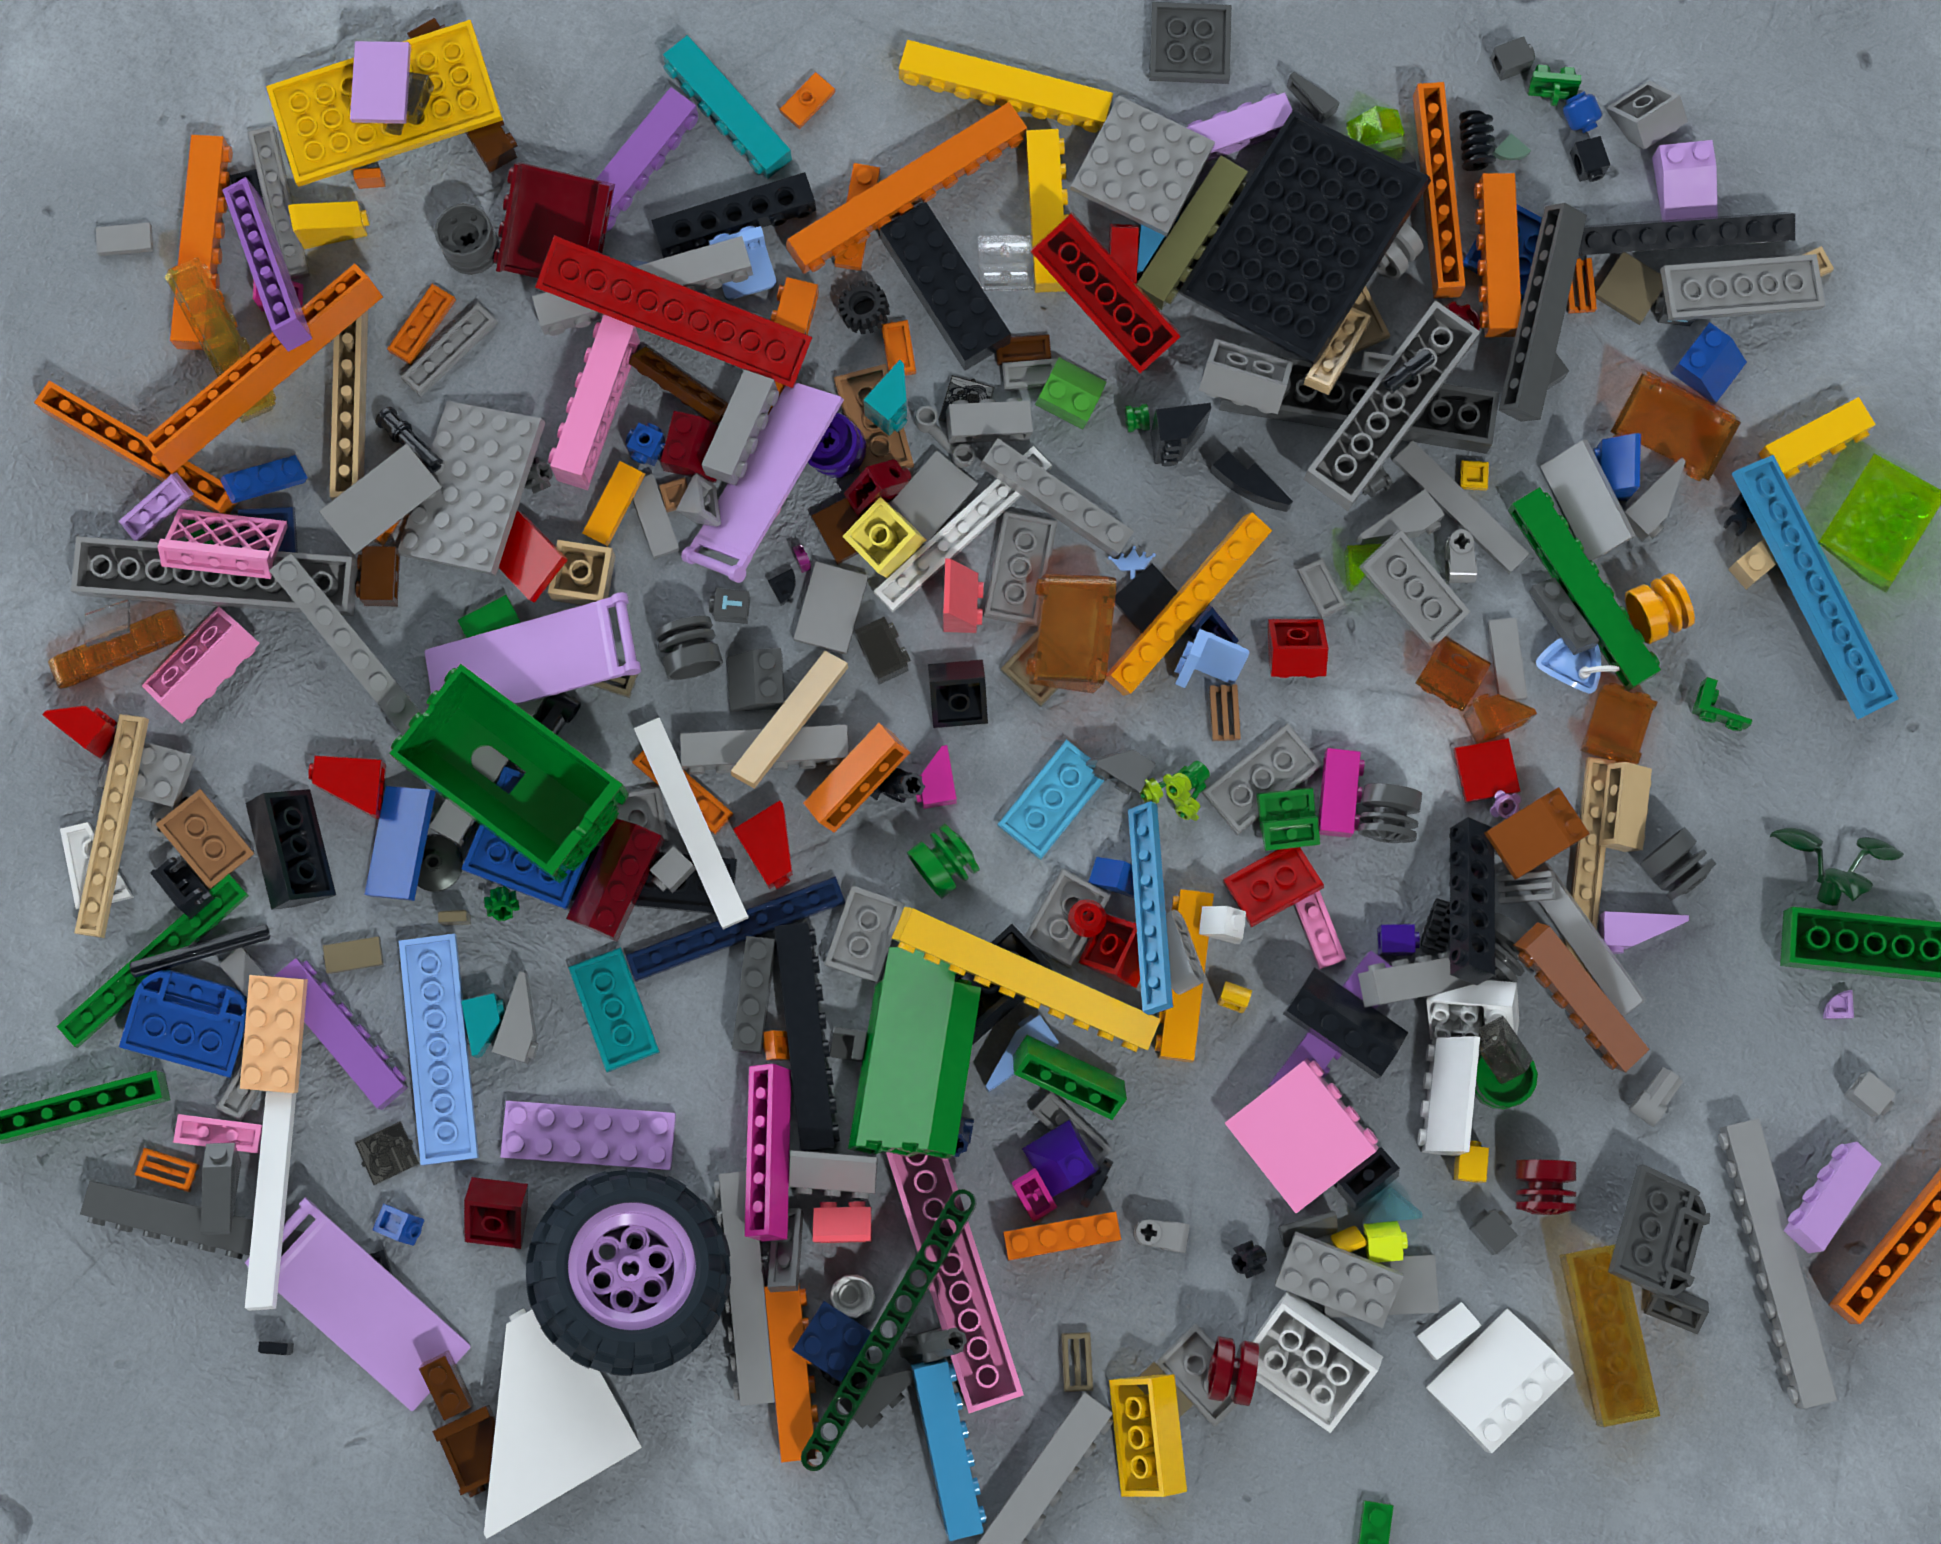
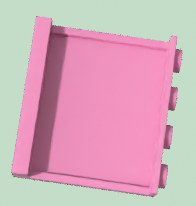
M1308 1058L1225 1122L1229 1130L1295 1213H1298L1374 1154L1379 1148L1376 1145L1378 1139L1369 1128L1364 1130L1358 1122L1360 1120L1358 1113L1352 1106L1346 1107L1340 1100L1342 1094L1333 1083L1328 1084L1322 1077L1324 1071L1315 1060L1310 1062Z

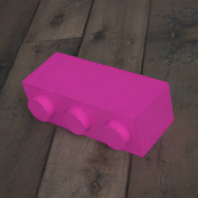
M1327 748L1324 753L1318 817L1320 835L1350 838L1354 831H1358L1360 814H1355L1356 803L1360 804L1362 799V787H1358V778L1363 776L1365 761L1360 760V751Z

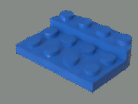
M161 970L151 973L136 988L119 1048L231 1078L245 1033L247 997L233 987L177 971Z

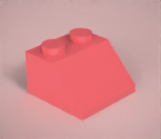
M865 1201L848 1202V1207H837V1202H820V1208H814L813 1242H872V1208L866 1207Z

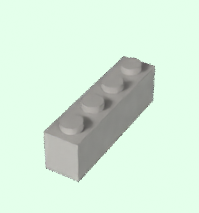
M744 369L702 462L703 470L707 476L735 486L739 477H744L747 470L746 461L749 455L755 452L758 444V434L760 430L765 429L768 423L769 416L767 414L770 407L775 406L779 397V391L774 379Z
M1450 952L1438 954L1439 959L1432 960L1431 955L1417 957L1413 964H1409L1408 959L1391 962L1392 967L1389 968L1385 967V963L1369 965L1368 972L1358 974L1364 1007L1432 996L1473 984L1450 975Z

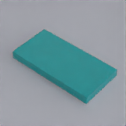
M621 947L568 967L607 1073L660 1053Z

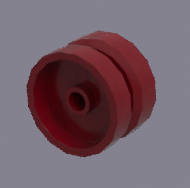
M1221 1336L1217 1337L1209 1366L1208 1399L1223 1402L1228 1396L1230 1385H1232L1231 1399L1233 1403L1250 1406L1257 1376L1259 1343L1243 1341L1239 1345L1235 1358L1234 1340Z

